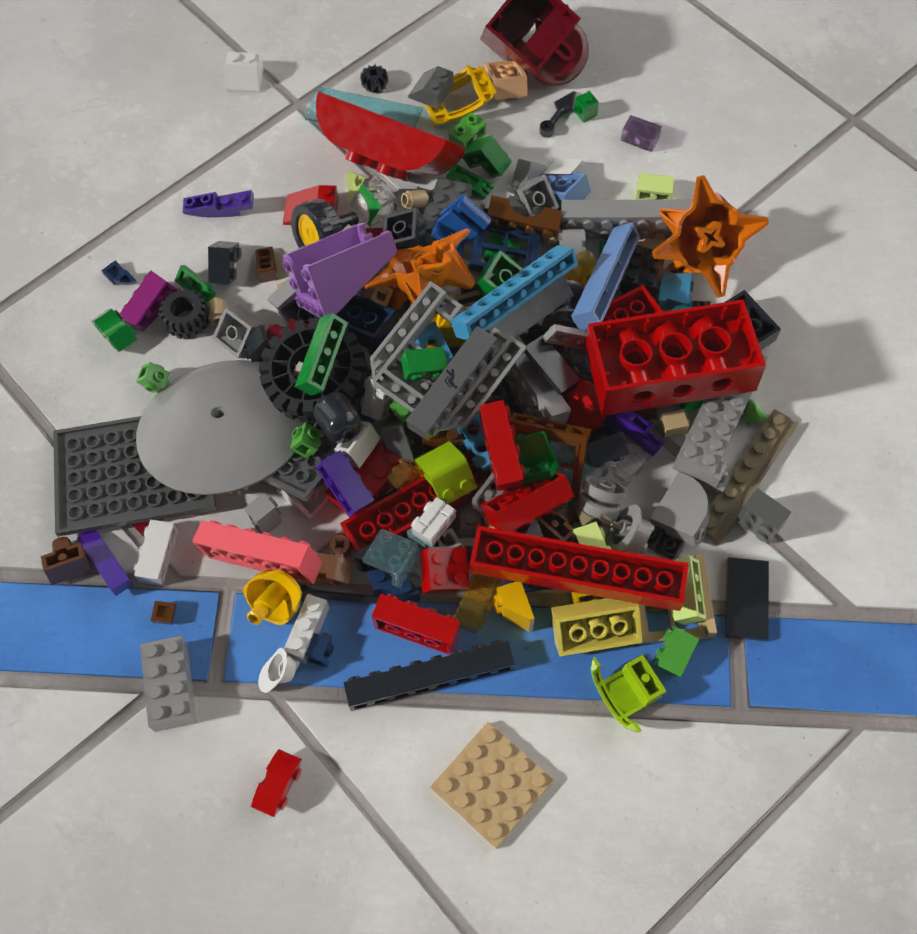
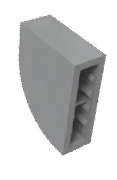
M678 472L650 517L651 524L665 530L667 535L696 546L698 541L704 538L705 529L709 522L710 512L705 490L694 478Z

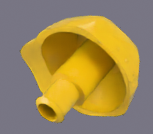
M267 569L258 573L243 588L246 601L252 608L247 613V618L255 625L261 624L263 619L276 625L286 624L296 614L301 603L302 591L299 584L293 577L281 570Z

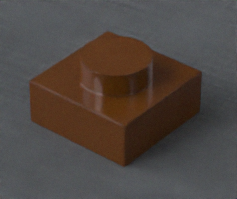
M155 601L151 622L173 625L177 607L176 603Z

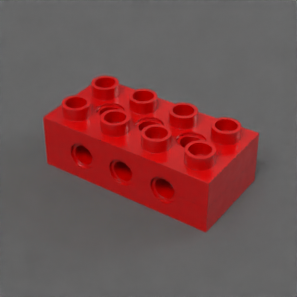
M744 299L588 324L585 352L602 416L757 391L766 368V363Z

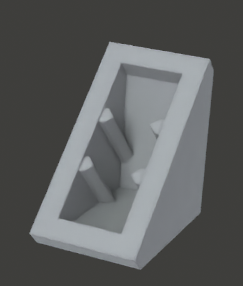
M518 158L512 185L514 181L522 185L535 177H539L547 169V166Z

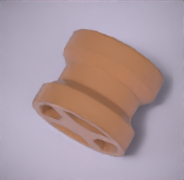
M337 535L330 541L332 554H343L347 558L351 553V545L348 538L343 535Z

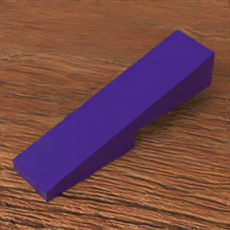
M97 530L84 532L77 537L115 596L133 585Z

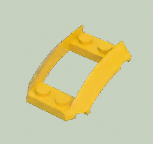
M466 65L465 69L453 75V88L449 94L472 82L479 97L477 101L450 113L447 112L444 103L441 104L439 109L425 105L432 121V126L463 118L470 112L473 113L496 95V90L485 67L478 66V68H473L470 65Z

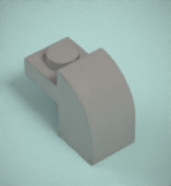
M722 461L719 462L709 484L695 479L703 487L705 493L712 495L723 493L730 478L728 472L725 471L728 464Z

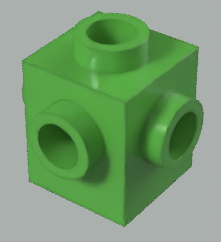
M150 362L141 367L136 383L145 387V390L155 393L163 390L168 385L170 372L164 370V367Z
M307 422L300 427H296L292 433L293 439L290 449L304 458H308L320 447L322 431Z

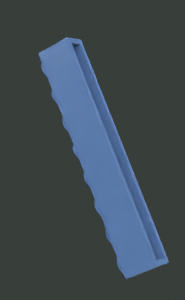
M633 222L614 227L572 314L573 322L581 330H587L590 323L602 322L640 238Z

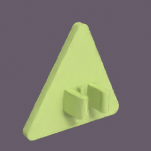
M347 172L350 204L363 198L358 191L362 183L370 193L381 187V183Z

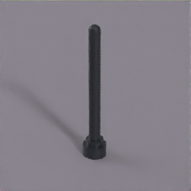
M299 584L302 591L301 601H305L307 594L321 599L377 604L380 597L311 590L307 585Z

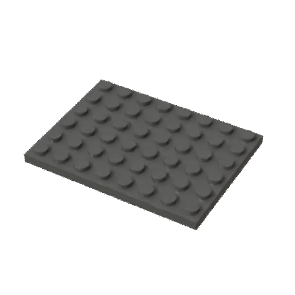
M141 416L53 431L55 534L57 537L216 510L215 494H191L172 489L156 480L146 470L140 460L136 445L137 428Z

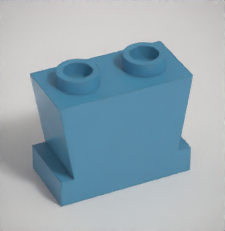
M662 270L657 304L662 311L664 308L672 310L676 305L680 306L681 304L691 307L692 296H689V293L693 292L694 281H691L692 274L670 273V270Z

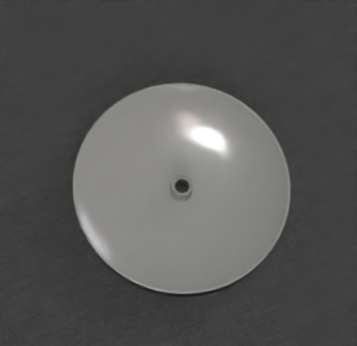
M249 360L221 361L193 369L174 379L163 390L159 391L141 416L137 428L136 445L144 467L162 484L191 494H223L254 485L284 466L295 454L290 449L293 439L292 433L296 427H300L305 422H300L298 416L294 420L286 417L283 411L280 413L270 402L259 378L261 376L259 362Z

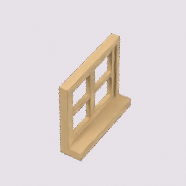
M695 554L694 558L699 560L707 620L698 622V628L681 630L699 638V640L713 639L717 629L703 554ZM639 604L642 643H639V645L664 643L663 637L666 631L649 632L645 607L649 606ZM668 609L670 625L672 628V626H675V621L672 617L671 610Z

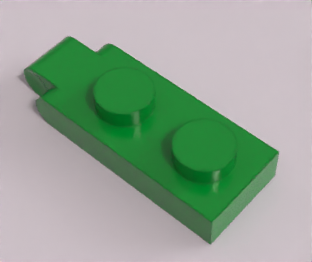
M180 265L174 280L184 289L187 288L190 291L195 290L197 294L200 293L205 303L215 298L216 293L212 290V285L186 265Z

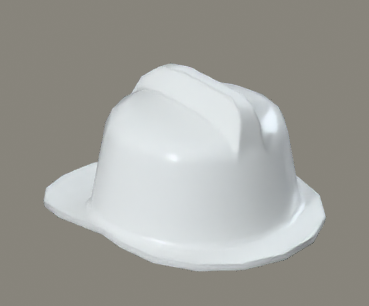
M279 648L266 662L260 672L258 680L260 690L267 693L273 690L277 684L290 682L300 662L288 655L285 649Z

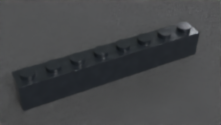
M496 640L488 646L476 645L471 647V650L464 652L456 650L444 657L436 655L431 657L429 661L422 662L417 660L411 662L409 666L401 667L397 665L389 668V671H373L369 673V676L361 678L360 676H353L344 682L348 706L351 711L512 671L515 670V663L509 641Z

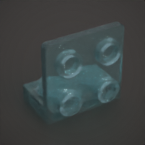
M381 529L363 557V562L390 573L392 585L400 588L418 558V543Z

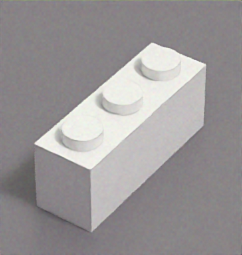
M150 520L149 526H146L144 531L145 540L139 548L140 557L133 569V574L140 583L163 586L178 533L174 523Z
M307 594L284 647L288 655L303 664L307 663L305 655L314 633L319 634L330 609L327 600Z

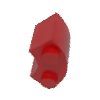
M278 749L266 767L267 772L264 780L259 782L251 807L272 817H275L280 810L283 811L288 802L287 794L293 782L298 781L302 769L300 764L302 759Z

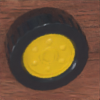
M314 199L301 203L294 208L291 215L292 232L298 248L338 233L348 224L353 226L359 223V217L356 212L351 211L350 213L338 216L334 208L323 199Z

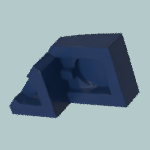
M116 260L101 270L102 274L113 285L137 283L136 279L127 270H124Z

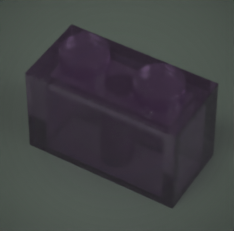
M630 115L622 129L621 141L652 152L660 138L662 126Z

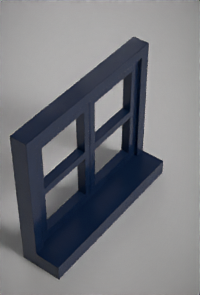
M490 224L484 230L479 227V233L474 238L468 269L482 271L487 262L480 261L481 250L493 252L501 250L504 254L525 257L524 268H526L538 259L541 235L536 233L528 234L522 230H510L504 226H492ZM485 231L505 235L503 246L484 243ZM508 236L528 239L527 251L507 247Z

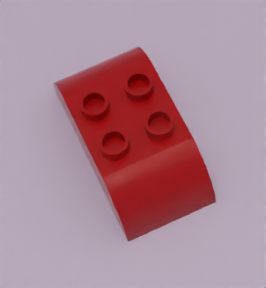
M318 91L316 116L319 126L328 140L336 146L347 149L345 159L361 166H367L381 174L407 182L410 173L422 177L442 175L451 170L465 153L466 148L322 92Z

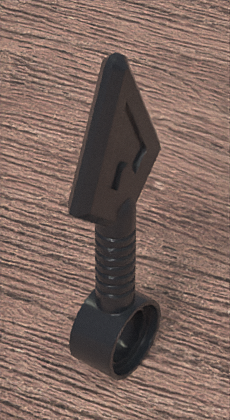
M572 91L554 102L557 111L550 120H544L540 123L539 133L541 136L546 138L553 136L555 123L561 115L574 111L576 91ZM550 127L551 130L545 131L543 128Z

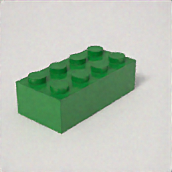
M500 250L489 258L477 277L474 287L486 296L523 270V268ZM542 323L539 324V325L536 326V327H530L528 330H529V331H532V330L536 329L537 327L541 326Z

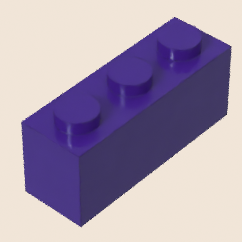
M341 450L320 461L316 467L349 518L367 508L374 501L372 492L362 483L360 474L354 471L350 465L349 458Z

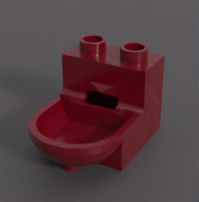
M506 0L487 23L480 37V40L504 61L509 56L535 80L549 86H560L574 80L584 69L589 54L586 35L577 24L581 18L561 0ZM537 20H541L542 24L525 43L522 39L530 32Z

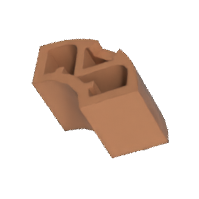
M315 551L323 562L315 583H324L335 587L348 585L353 561L346 559V556L343 554L331 555Z

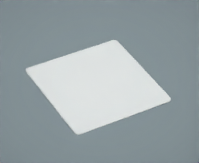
M555 159L543 174H571L583 159Z

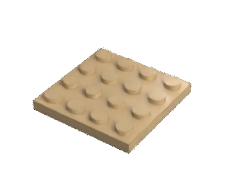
M487 722L430 788L497 849L554 780L493 725Z

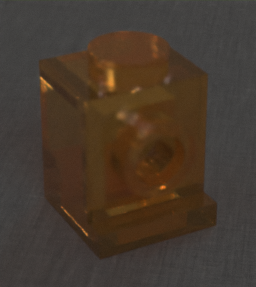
M400 458L398 461L401 464L396 465L387 477L389 479L388 484L393 489L400 490L414 482L421 475L409 460Z

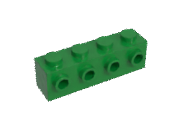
M333 313L319 319L295 384L296 388L310 396L324 391L348 322Z

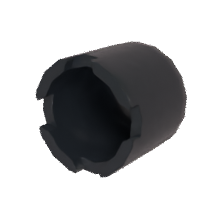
M334 392L326 395L327 399L321 403L317 402L313 409L315 420L331 441L346 443L353 440L361 430V419L354 406L343 393Z

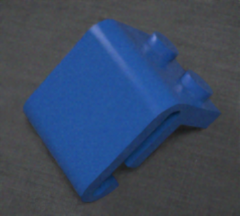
M461 195L438 214L430 237L437 241L464 229H470V233L456 248L458 254L462 256L464 245L478 235L479 227L484 230L489 225L491 218L465 195Z

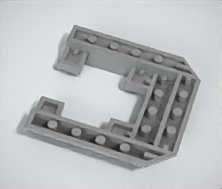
M430 281L370 357L373 385L412 413L435 381L431 378L423 379L419 382L405 381L401 357L405 350L422 349L415 342L437 314L451 323L450 320L461 312L463 305L448 296L445 290ZM494 327L490 334L497 338L498 352L470 389L467 388L463 393L464 396L461 402L455 404L451 409L450 417L447 420H443L439 425V431L467 427L478 413L479 405L485 404L527 349V346L512 336L508 337Z

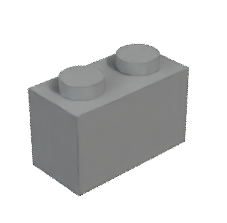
M264 493L244 508L252 525L261 534L263 532L269 533L282 523L280 518L281 512L277 508L278 504L272 497L267 498Z

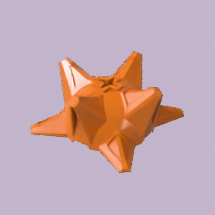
M705 175L697 176L691 207L688 209L661 208L659 215L674 235L653 250L654 259L672 260L669 268L672 273L703 274L718 298L723 297L726 294L730 267L735 263L736 258L744 248L745 241L769 225L768 217L740 214L718 192L714 193Z
M464 229L441 240L434 241L429 246L398 249L397 253L387 262L386 268L382 269V272L367 282L364 287L372 289L387 286L393 289L389 302L390 307L396 310L402 307L403 303L408 299L413 304L430 281L440 288L453 286L471 290L475 280L456 250L460 242L470 233V229Z

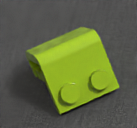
M450 441L414 460L420 473L424 475L425 479L433 487L437 498L445 502V504L478 488L466 458Z

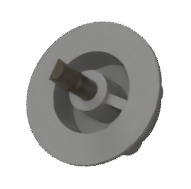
M632 504L623 509L616 521L601 513L599 520L610 527L605 539L607 546L609 545L613 550L643 554L646 551L647 541L654 530V525L642 519V510L638 505Z

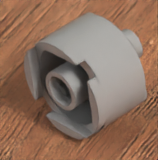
M559 230V246L574 248L577 266L584 265L586 259L585 230Z

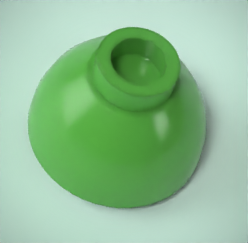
M749 399L744 409V414L741 416L748 425L766 421L768 416L753 399Z

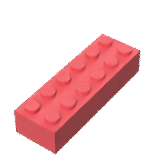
M202 520L192 541L209 559L258 571L267 569L281 570L295 580L314 584L323 563L317 556V553L312 550L311 545L305 541L294 542L284 536L277 538L267 532L259 534L249 528L242 530L235 525L228 524L225 526L215 520L210 522Z

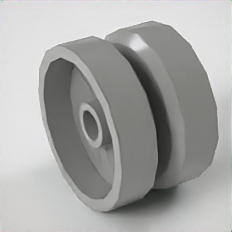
M587 476L582 486L585 492L580 493L577 506L585 513L599 518L601 513L617 520L622 509L620 504L625 501L628 493L627 489L607 478Z

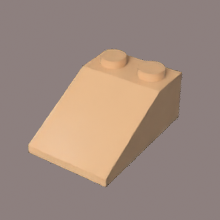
M514 60L484 63V67L496 90V95L493 97L495 100L505 101L506 98L521 99L523 96H527V75Z

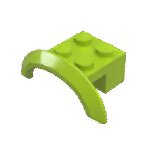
M643 655L628 662L622 670L604 680L600 671L601 665L596 657H593L591 674L605 705L624 728L636 733L641 732L642 730L637 722H632L628 717L661 699L666 693V689Z

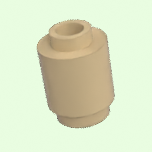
M425 190L406 191V193L402 194L401 202L403 207L408 209L425 208L429 202V196Z
M218 297L208 302V319L214 326L218 325L225 307H227L226 301Z

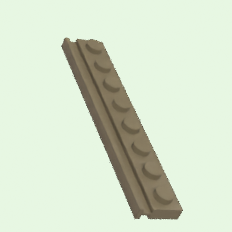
M776 409L772 411L731 473L723 493L717 494L709 506V522L705 529L707 537L715 539L719 544L722 543L735 523L742 507L755 492L799 423L797 421L795 423L790 417Z

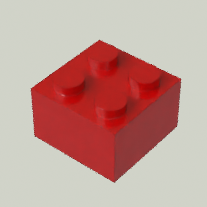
M466 547L427 548L419 553L423 594L458 593L470 589Z

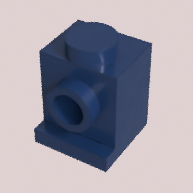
M321 632V634L314 633L305 655L308 662L328 668L327 657L332 655L334 648L331 641L333 636Z

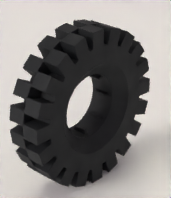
M309 318V325L305 326L303 320L294 322L295 330L291 331L286 326L280 330L281 339L275 335L268 342L271 349L264 348L261 355L264 362H259V372L261 374L259 378L270 402L280 413L283 411L285 416L294 420L298 416L300 422L310 423L311 417H314L313 409L316 403H321L327 399L326 395L334 392L343 393L349 398L352 405H354L353 397L359 399L363 392L361 384L364 385V381L368 377L366 373L368 366L358 338L353 332L349 333L348 327L345 329L324 391L312 396L295 387L298 378L294 376V370L298 362L306 357L319 318Z

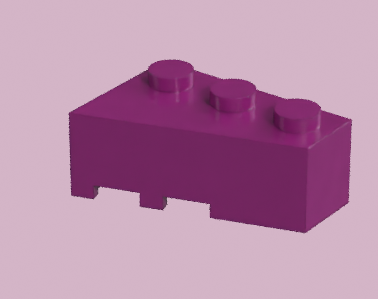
M150 270L138 289L133 292L128 303L123 306L119 316L136 328L144 331L159 317L157 313L159 312V307H161V301H165L164 297L171 295L170 292H177L178 290Z

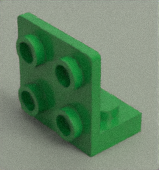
M541 431L515 438L514 445L519 446L521 454L519 465L523 464L526 475L522 484L552 478L559 464L545 432Z

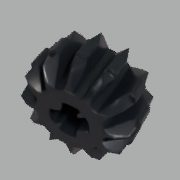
M368 64V68H363L360 75L363 88L367 91L372 90L373 93L376 90L380 92L381 89L386 88L388 75L382 65L377 67L376 64L374 66Z

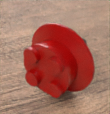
M583 380L571 391L561 395L571 408L566 424L592 429L591 431L602 425L607 415L602 416L593 382Z

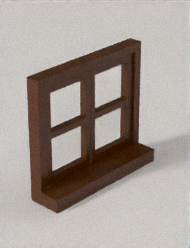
M514 413L509 422V425H513L516 437L514 438H518V434L530 435L544 431L550 444L551 441L576 446L574 464L562 461L557 462L559 467L573 470L571 489L574 497L571 499L577 501L581 493L587 444L591 437L592 429Z

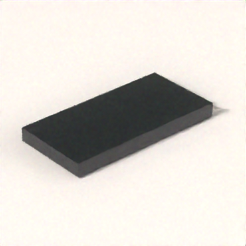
M727 558L725 637L766 642L769 640V561Z

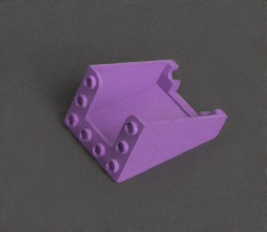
M359 223L282 255L284 259L282 262L283 267L291 278L289 279V284L297 295L295 297L297 305L319 318L331 313L336 315L397 253L391 231L387 230L373 238L372 233L367 234L366 224Z

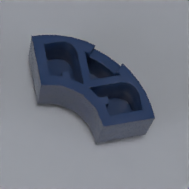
M375 569L366 572L374 596L392 594L397 596L398 600L404 602L407 600L415 603L420 601V595L416 586L403 574L388 569Z

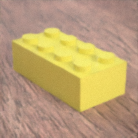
M606 598L551 608L554 640L559 656L642 643L640 609L637 603Z

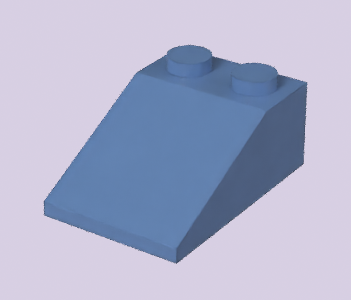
M572 172L571 174L542 173L540 175H546L560 207L557 210H561L562 200H584L591 193L586 174Z

